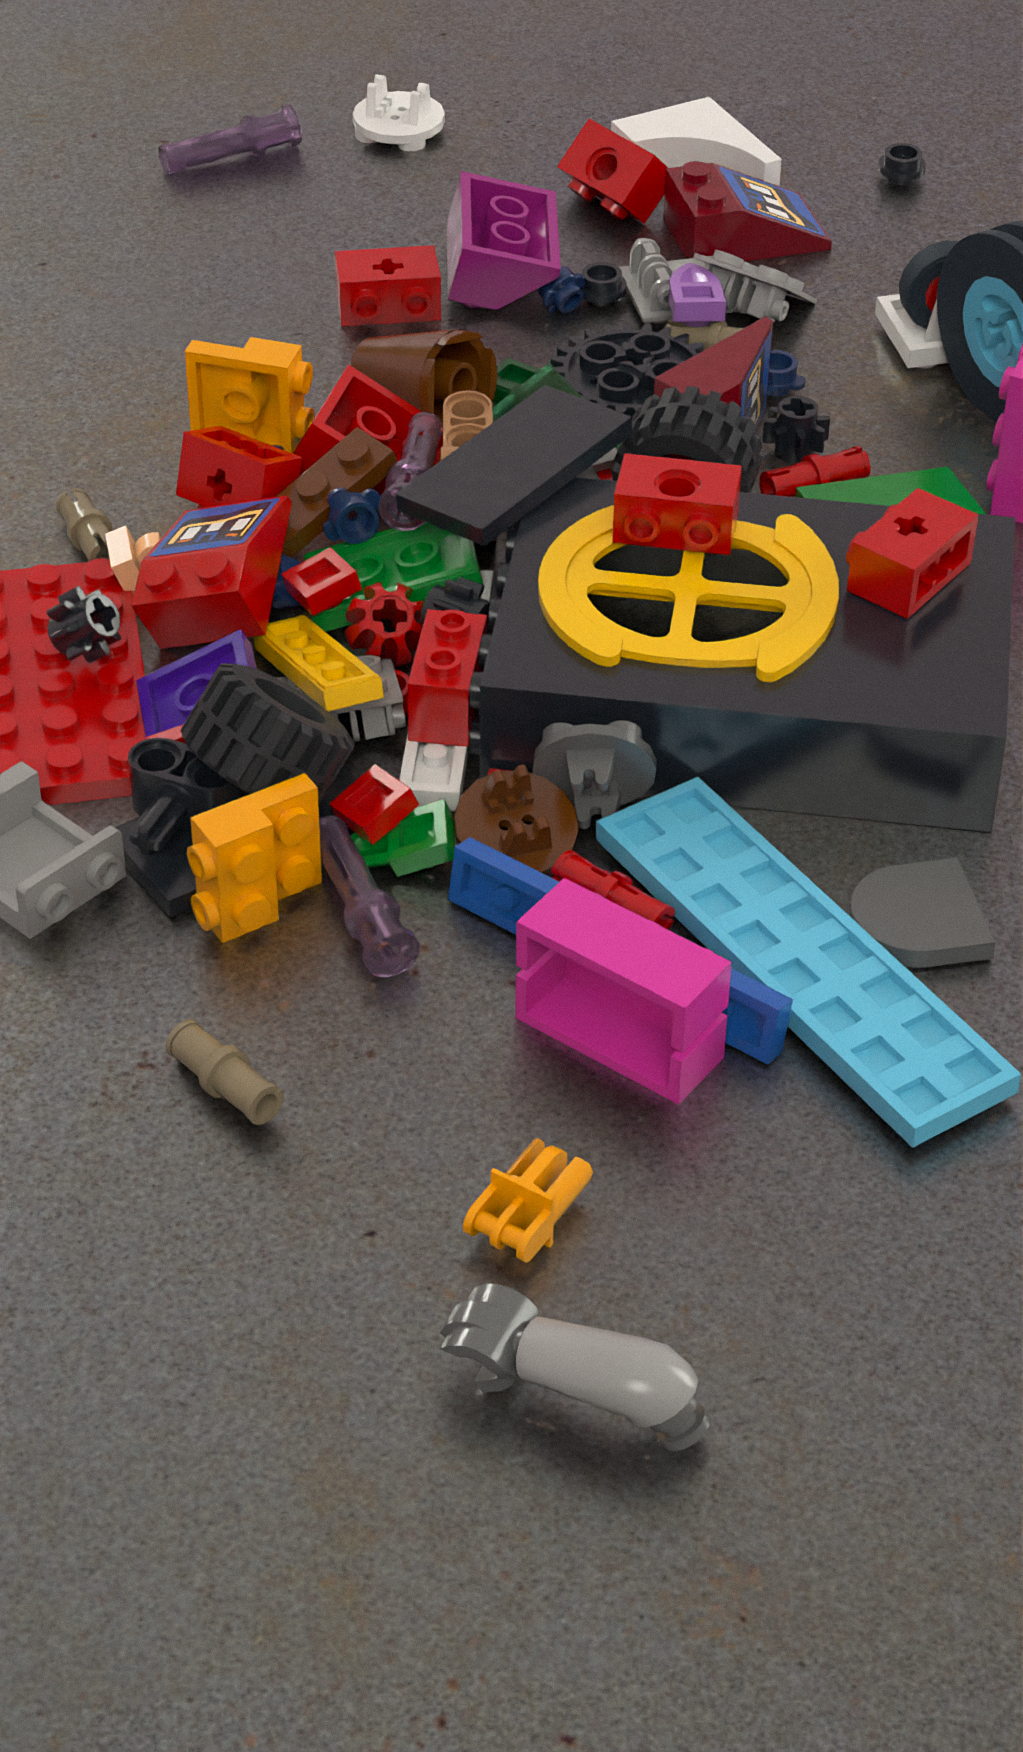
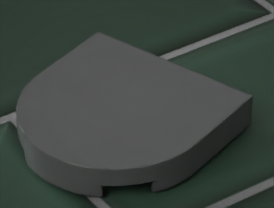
M958 857L886 866L863 877L852 892L849 916L891 955L897 957L898 961L905 967H933L993 959L996 942Z

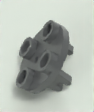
M623 720L614 721L608 725L583 724L573 726L568 723H553L543 730L542 742L535 749L532 774L543 776L562 789L572 805L575 806L579 828L587 829L594 814H600L602 818L618 812L620 805L642 797L654 784L657 760L650 745L642 740L641 728L635 723Z

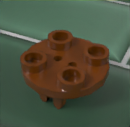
M525 765L517 766L514 771L497 770L490 775L476 780L460 796L453 819L457 845L471 837L545 875L551 874L552 867L561 854L568 850L573 851L579 830L576 810L564 791L545 777L529 773ZM524 821H529V822H531L532 824H531V825H527V824H525V823H523V822H524ZM504 826L507 827L508 830H502L499 827Z

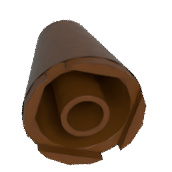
M466 329L369 337L358 345L351 359L352 367L442 425L443 404L449 395L459 391H477L485 394L492 403L498 378L496 357L492 348L484 346L480 338L484 337L478 332Z

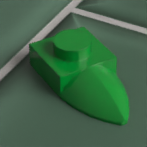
M444 799L417 807L374 845L356 832L353 833L329 854V860L351 867H384L391 865L397 877L453 860L455 850L453 814Z

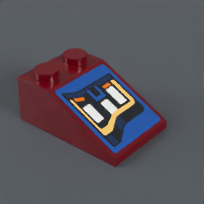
M692 161L680 167L666 168L663 220L686 259L693 258L695 253L713 256L715 250L743 259L744 262L831 250V239L800 193L712 162Z
M763 317L655 377L654 394L661 398L664 389L676 387L680 393H684L687 386L699 387L700 394L709 395L710 390L722 394L720 401L728 405L733 400L742 408L739 414L741 418L750 417L756 425L753 432L754 435L766 412L773 320ZM668 454L670 458L696 461L684 455Z

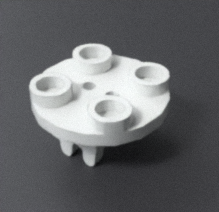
M378 74L375 75L374 83H368L367 98L355 106L352 114L355 137L358 141L363 143L398 144V147L404 151L423 149L426 145V139L432 138L440 132L445 122V112L442 105L430 97L429 84L419 82L417 91L388 92L386 76Z

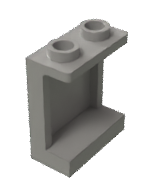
M21 761L0 774V918L31 939L126 877L122 832L110 825L93 836L41 800L38 772Z

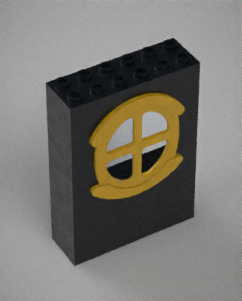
M575 477L514 523V529L509 528L505 551L506 563H500L497 578V598L491 599L489 607L488 633L490 634H483L480 643L479 670L484 671H474L470 685V708L479 709L480 719H473L469 751L470 755L480 756V778L488 775L489 768L514 771L519 765H525L528 772L533 773L535 749L542 742L543 730L553 723H568L573 726L583 724L608 725L614 721L623 720L635 723L641 728L642 740L650 745L657 760L654 784L642 797L650 798L695 777H699L729 806L992 832L1007 734L1015 517L979 514L971 563L908 619L847 591L850 567L846 562L848 547L859 532H865L883 517L886 510L890 507L886 505L740 492L738 518L730 555L612 543L614 492L617 481ZM587 595L675 602L670 632L664 637H650L624 628L600 613ZM697 604L784 613L782 617L770 626L735 639L701 642L693 639L691 636Z

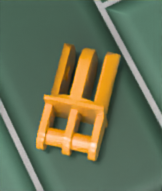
M534 1138L505 1173L495 1168L491 1170L490 1184L468 1210L463 1222V1232L472 1237L480 1232L489 1237V1244L500 1250L507 1245L516 1250V1258L526 1263L529 1262L543 1245L550 1248L553 1245L554 1225L590 1182L593 1175L591 1165L576 1156L567 1166V1152L553 1145L545 1148L542 1140Z

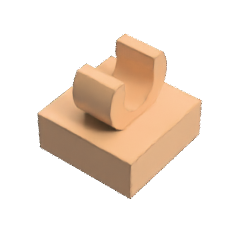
M123 526L105 535L111 568L123 590H132L134 595L141 561L161 537L158 532L147 533L141 536L135 543L127 526Z

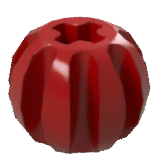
M381 582L367 586L363 589L366 600L352 599L345 613L346 620L354 624L344 631L351 649L365 648L367 649L365 655L378 656L380 659L391 658L394 669L410 663L412 657L409 650H417L423 627L421 612L424 600L417 602L409 601L408 599L413 592L412 588L397 582L396 590L393 592L384 590ZM380 620H391V625L395 632H384V626Z

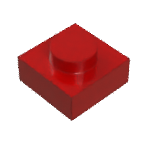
M331 547L281 573L287 592L312 616L323 610H329L338 606L345 598L362 590L356 570Z
M376 764L329 803L340 822L372 845L393 830L400 821L420 805L410 787Z

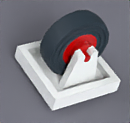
M941 241L931 244L918 252L903 269L899 282V294L879 296L876 299L875 315L908 368H932L937 364L949 363L943 348L938 325L937 289L943 263L950 250L959 241Z

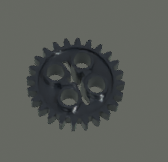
M629 322L624 323L622 330H615L609 324H604L603 333L600 334L593 330L585 329L584 339L574 336L568 337V346L559 345L557 347V356L550 358L549 386L631 416L632 419L638 407H643L646 399L654 394L655 377L704 351V344L702 342L689 344V334L687 333L672 337L670 327H666L659 332H653L651 323H646L641 330H634Z

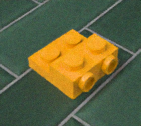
M250 337L244 348L192 340L185 350L190 431L221 425L269 445L282 446L285 451L293 454L315 418L314 409L304 407V395L309 392L312 383L313 366L311 362L302 361V345Z
M305 773L190 817L193 845L187 848V857L191 870L195 875L197 894L191 897L193 913L201 928L205 931L212 930L222 943L278 921V900L322 883L318 787Z

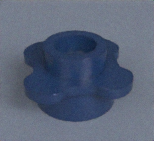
M771 350L767 395L783 396L789 393L790 390L798 391L805 387L806 379L797 374L798 361L791 353Z
M339 487L330 492L327 497V502L330 505L329 519L324 522L322 527L328 539L332 541L342 539L348 543L358 544L369 540L377 533L379 515L376 510L381 507L382 498L376 490L366 489L362 493H354ZM351 511H356L357 515L349 519L348 514Z

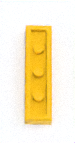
M305 615L268 623L266 635L253 637L255 649L328 712L384 698L381 677Z

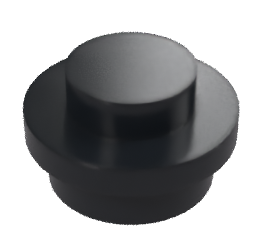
M896 143L886 147L884 155L880 157L878 164L879 172L887 177L890 182L898 185L912 183L914 180L922 177L926 169V162L922 158L921 149L907 143Z
M597 262L583 268L582 275L585 278V284L581 289L584 292L583 299L589 304L598 307L610 306L625 296L627 283L622 277V271L618 266L611 263Z

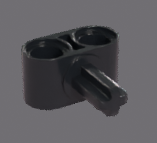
M149 738L138 742L129 751L128 763L133 809L140 816L129 831L130 843L138 846L141 854L151 856L156 850H162L177 829L192 833L190 817L242 798L241 788L232 784L207 766L186 743L167 738Z

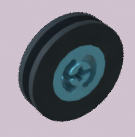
M1023 221L1002 224L990 230L969 235L957 242L943 263L937 289L938 325L943 348L952 372L970 402L996 423L999 416L1005 411L1006 400L999 399V389L1003 374L1008 366L1015 368L1023 344Z

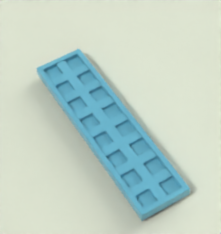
M695 777L597 821L596 840L656 899L672 906L675 910L674 916L699 941L715 954L731 961L732 969L793 999L788 1027L912 1148L1018 1093L1021 1073L699 777Z

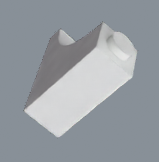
M710 97L611 121V131L651 152L668 168L680 167L692 161L712 162L780 186L782 159Z

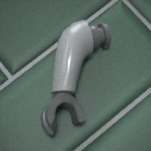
M483 1284L475 1287L467 1301L455 1306L439 1333L445 1337L440 1348L441 1350L457 1357L476 1360L483 1365L474 1381L483 1393L510 1388L519 1375L522 1380L623 1416L634 1426L650 1427V1429L657 1433L658 1440L668 1451H679L690 1447L701 1439L709 1428V1414L702 1405L697 1403L695 1396L698 1384L696 1371L689 1362L670 1346L620 1332L538 1317L537 1307L526 1296L512 1288L500 1284Z

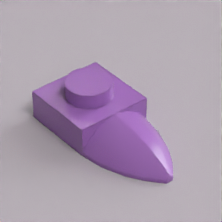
M687 263L675 270L670 277L669 305L673 321L682 322L691 327L707 326L712 321H725L726 300L721 282L717 276L694 263Z

